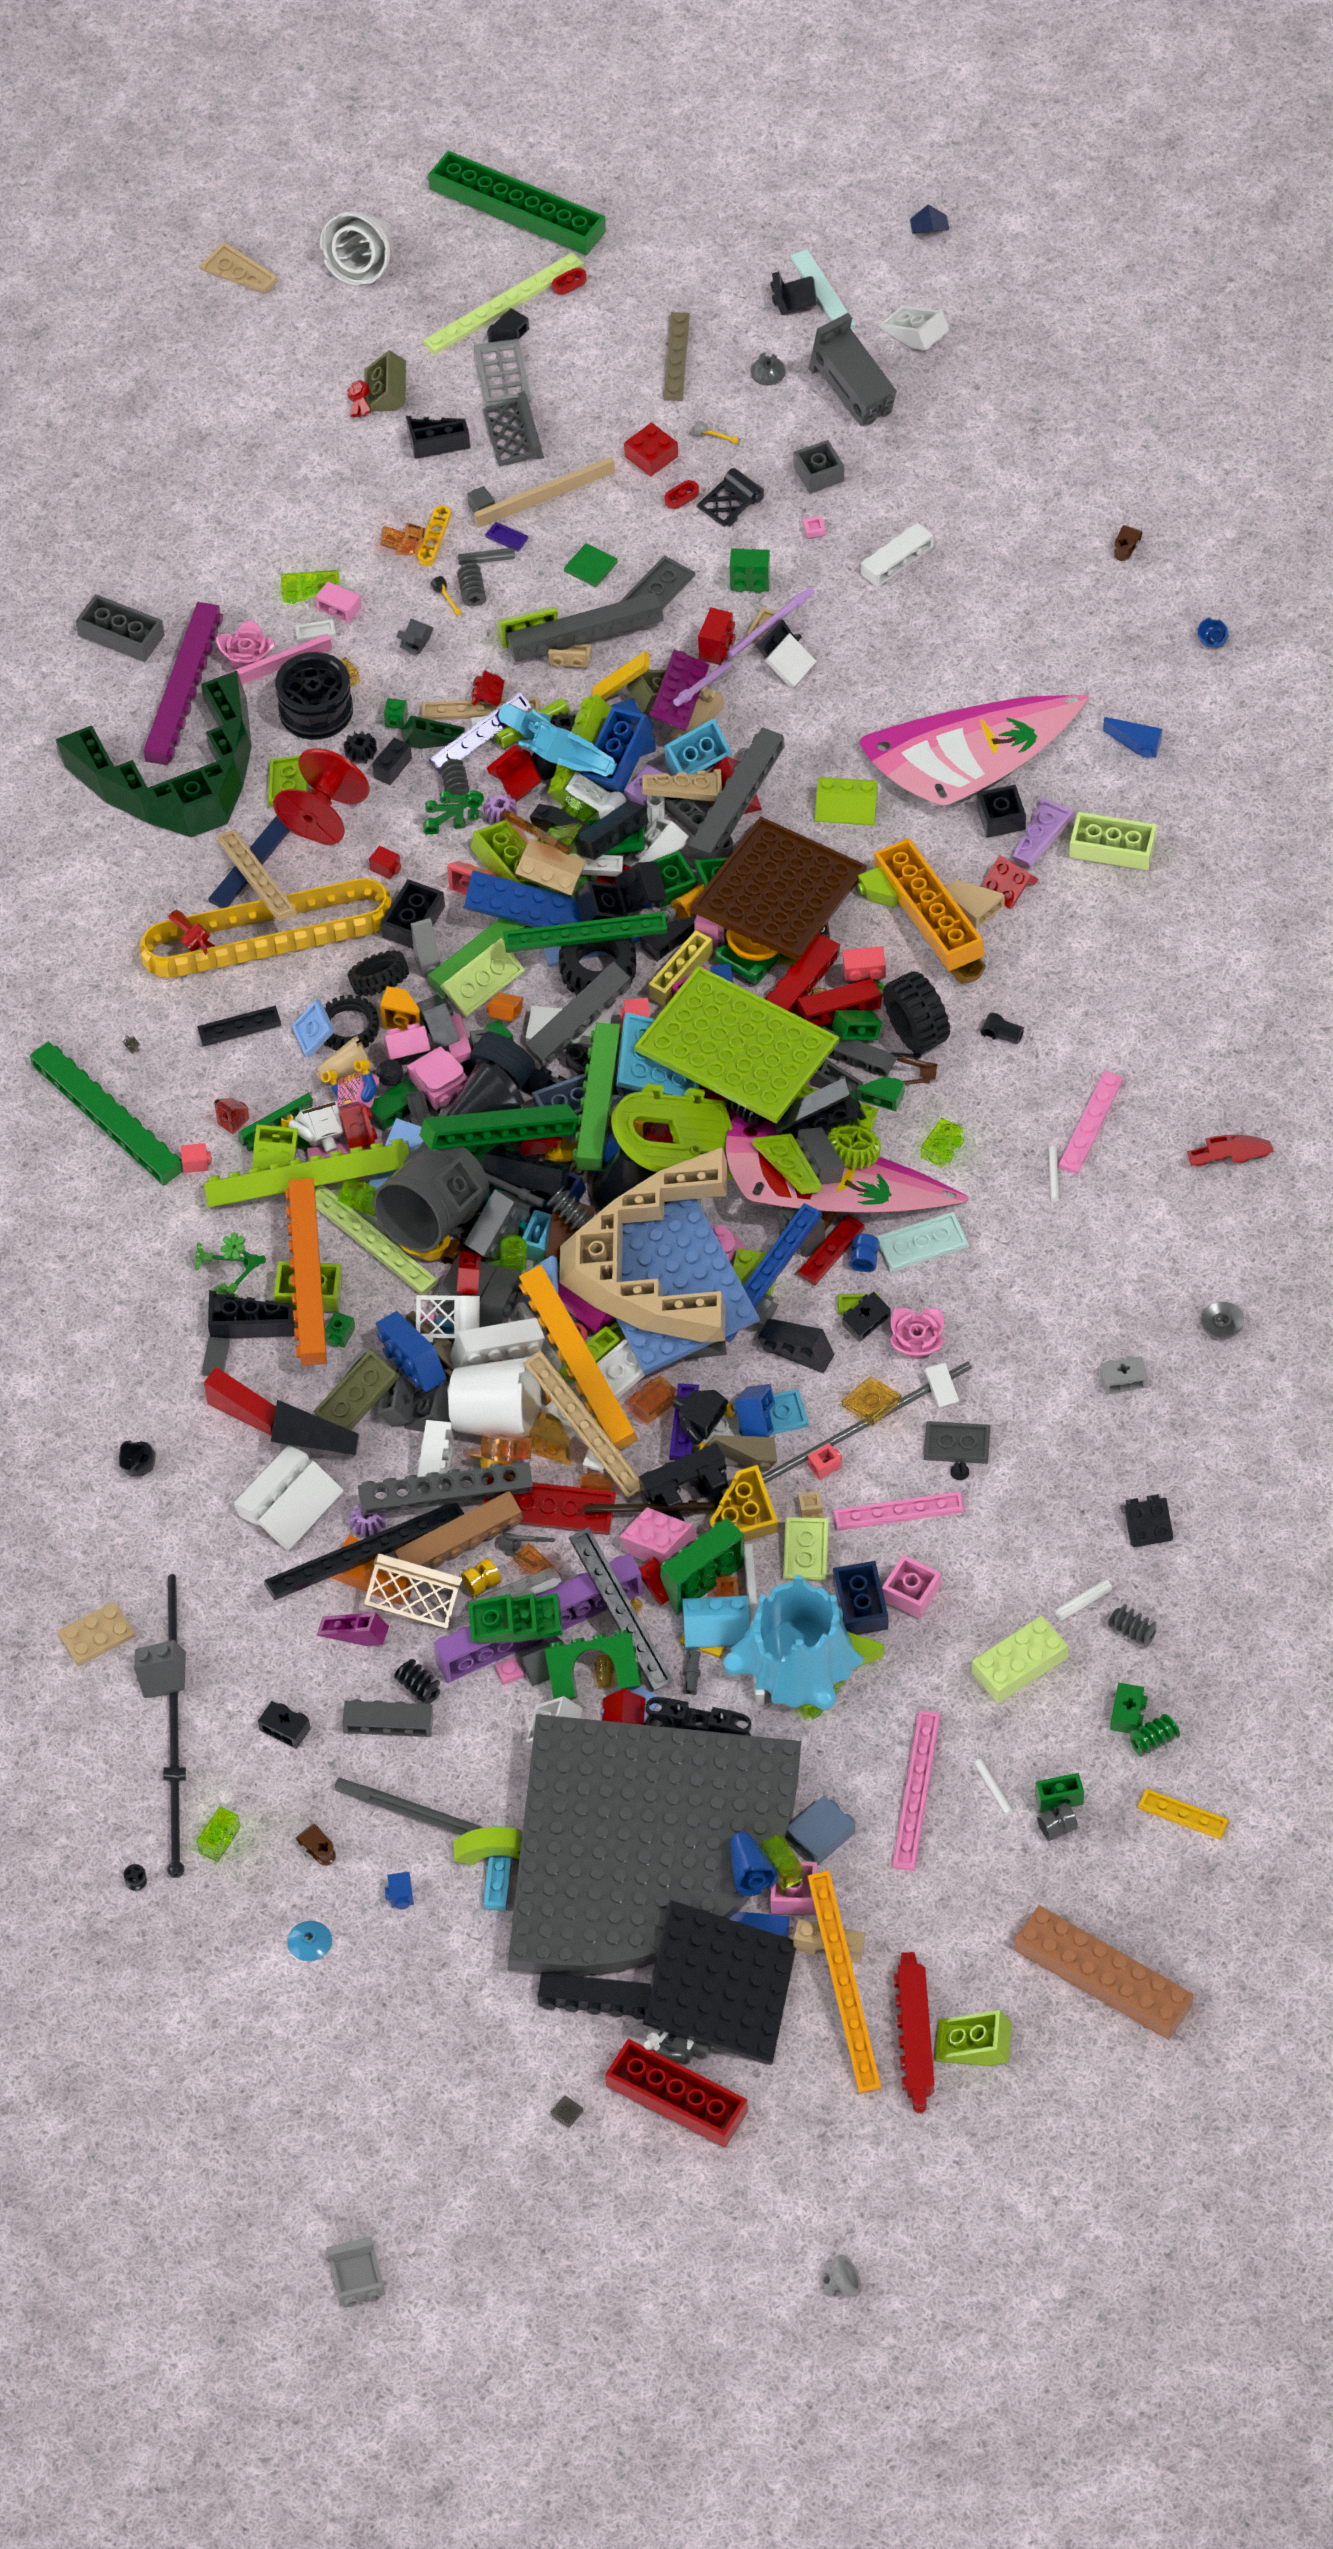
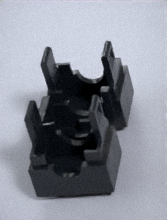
M715 1443L711 1446H706L697 1452L687 1454L676 1461L666 1463L662 1467L647 1471L639 1476L642 1502L667 1503L669 1508L683 1502L678 1494L681 1492L680 1485L689 1482L691 1487L694 1486L700 1497H707L710 1502H714V1509H717L724 1496L721 1490L729 1487L725 1472L727 1470L725 1457L718 1445ZM679 1511L660 1512L685 1522Z

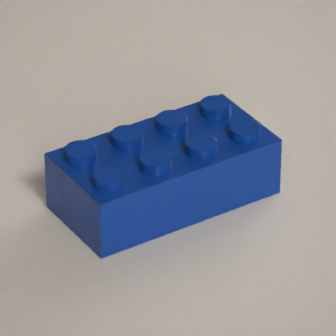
M612 707L594 745L614 759L617 764L614 773L605 777L592 771H582L581 775L606 791H618L623 794L654 728L648 717L643 714Z
M398 1311L375 1323L378 1329L376 1335L384 1345V1348H382L384 1355L387 1359L391 1358L396 1368H401L407 1378L410 1377L416 1387L419 1386L427 1392L447 1380L435 1347Z

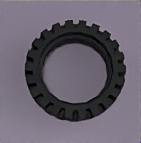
M389 950L385 953L379 952L378 955L373 954L370 958H364V961H359L357 965H354L348 971V979L355 994L359 996H368L370 994L372 996L377 992L378 994L383 993L387 986L396 987L397 983H402L403 979L408 977L407 975H409L410 970L403 953L396 950L390 952Z
M342 995L340 1000H337L335 997L332 999V1003L329 1001L326 1003V1008L324 1007L330 1021L336 1014L343 1011L354 1010L363 1013L367 1017L369 1025L362 1033L355 1035L359 1037L357 1044L361 1042L366 1048L369 1046V1042H374L379 1031V1018L377 1010L371 1002L368 1003L366 998L361 1000V996L356 995L355 999H353V995H348L347 999ZM333 1033L325 1042L328 1047L332 1046L333 1050L337 1051L355 1036L343 1037Z

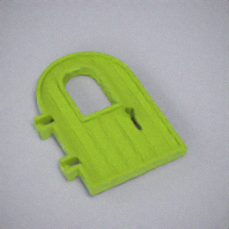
M647 1083L642 1092H635L625 1096L613 1110L611 1124L618 1144L632 1160L648 1170L659 1172L721 1147L727 1159L726 1137L728 1128L730 1131L733 1128L725 1102L723 1100L704 1099V1089L688 1088L683 1096L663 1094L664 1087L661 1084ZM640 1120L668 1124L674 1144L647 1141L641 1138L635 1131L633 1122ZM727 1161V1180H734Z

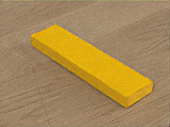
M643 651L592 687V696L598 694L605 700L649 670L650 653Z
M1147 1788L1138 1805L1139 1810L1219 1840L1222 1839L1229 1823V1819Z

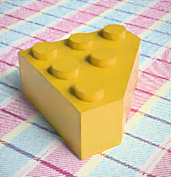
M758 1465L736 1472L731 1485L726 1490L716 1512L710 1519L709 1531L716 1522H722L728 1518L744 1534V1542L777 1532L778 1520Z

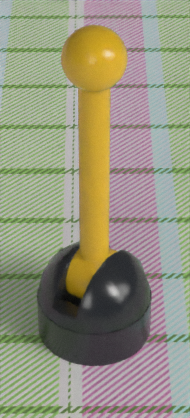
M443 576L434 578L430 583L431 587L435 592H442L454 609V614L459 616L461 609L456 607L446 592L447 582Z

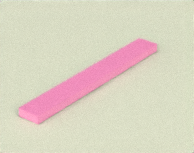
M918 1711L892 1865L894 1869L915 1871L940 1713Z

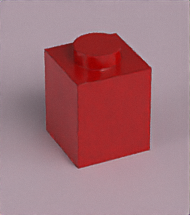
M380 845L369 858L370 870L388 879H391L394 874L397 875L401 870L400 855Z

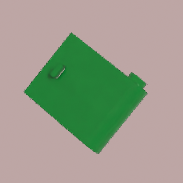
M725 944L719 946L714 952L716 963L719 965L730 964L731 972L754 985L759 984L783 955L778 953L765 960H748L737 955L730 946Z

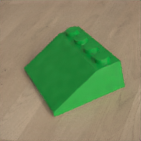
M726 1518L722 1522H716L706 1534H700L691 1545L680 1549L675 1557L669 1558L662 1563L660 1578L672 1608L677 1615L682 1612V1599L703 1597L744 1566V1534Z

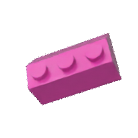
M558 1281V1295L565 1308L574 1319L583 1322L589 1331L597 1333L605 1326L609 1328L617 1321L615 1317L596 1309Z

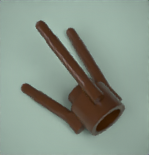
M907 1056L896 1059L899 1062L920 1067L919 1076H923V1078L903 1081L905 1085L930 1084V1079H936V1063L925 1062Z

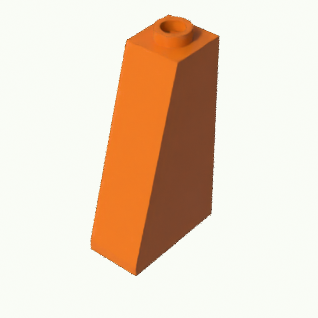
M349 1534L342 1547L359 1540ZM375 1559L331 1578L367 1592ZM378 1570L376 1578L380 1585L391 1580L387 1572ZM405 1577L395 1580L401 1591L410 1587V1582ZM392 1582L382 1587L388 1598L398 1593ZM379 1589L372 1593L373 1595L383 1598ZM412 1589L403 1593L406 1600L409 1599ZM400 1595L390 1600L399 1605L403 1603Z

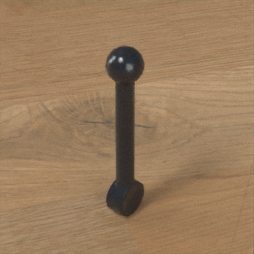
M891 1053L894 1057L921 1058V1053Z

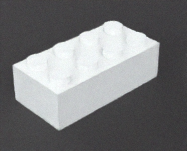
M537 1318L458 1331L450 1352V1358L454 1368L491 1363L498 1360L505 1361L508 1359L532 1357L541 1350L545 1337Z

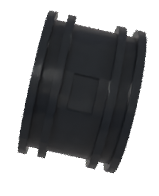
M307 652L290 658L278 670L275 678V689L278 698L279 717L282 725L291 734L302 739L321 740L340 733L351 721L353 703L350 693V676L346 666L335 656L321 652Z

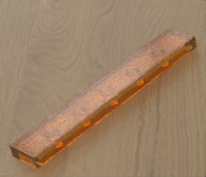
M504 809L501 813L502 817L562 853L569 855L573 850L559 839L512 812Z

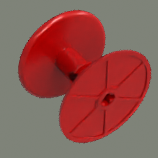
M307 749L300 755L298 766L303 778L313 789L310 790V793L298 789H286L279 792L273 800L274 811L280 821L296 835L324 845L337 844L344 837L345 827L339 814L330 806L332 805L331 800L344 804L361 803L369 795V783L362 771L342 755L327 749Z

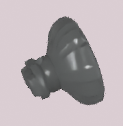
M766 353L760 354L759 359L751 367L753 380L761 385L771 386L778 384L786 374L783 362L777 359L775 354H772L771 357L766 356Z

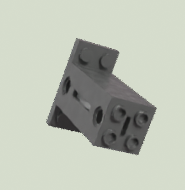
M848 312L817 328L808 369L812 374L819 371L860 426L866 423L870 425L881 415L885 417L892 412L897 390L851 330L853 318Z

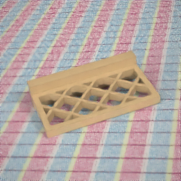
M378 1554L375 1557L363 1605L448 1629L462 1578ZM378 1570L387 1572L391 1580L380 1585L376 1578ZM400 1577L407 1578L411 1584L410 1587L401 1591L395 1581ZM392 1582L398 1593L388 1598L382 1587ZM421 1583L428 1584L432 1590L431 1593L424 1597L421 1596L416 1587ZM413 1588L419 1599L408 1604L403 1593ZM379 1589L385 1601L379 1604L370 1602L371 1594ZM442 1589L452 1591L450 1600L445 1603L441 1601L437 1593ZM434 1594L440 1605L429 1610L424 1599ZM400 1595L406 1607L397 1610L393 1608L390 1600ZM418 1602L422 1603L427 1612L421 1616L415 1615L411 1609V1606ZM442 1608L446 1615L444 1623L436 1621L432 1612Z

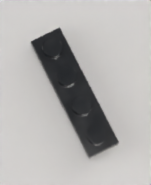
M275 1005L199 1025L197 1029L202 1045L207 1046L282 1025Z

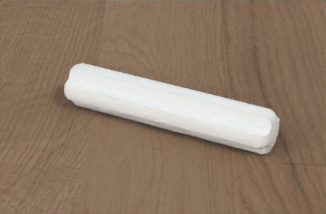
M1104 1580L1055 1610L1056 1617L1060 1621L1064 1620L1111 1592V1583L1108 1580Z

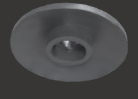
M1215 1302L1205 1308L1201 1322L1208 1334L1217 1338H1230L1237 1335L1243 1328L1244 1316L1242 1311L1232 1303Z

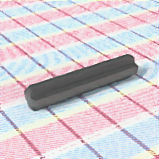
M514 548L462 553L458 554L459 565H464L467 563L476 564L514 559L515 551Z

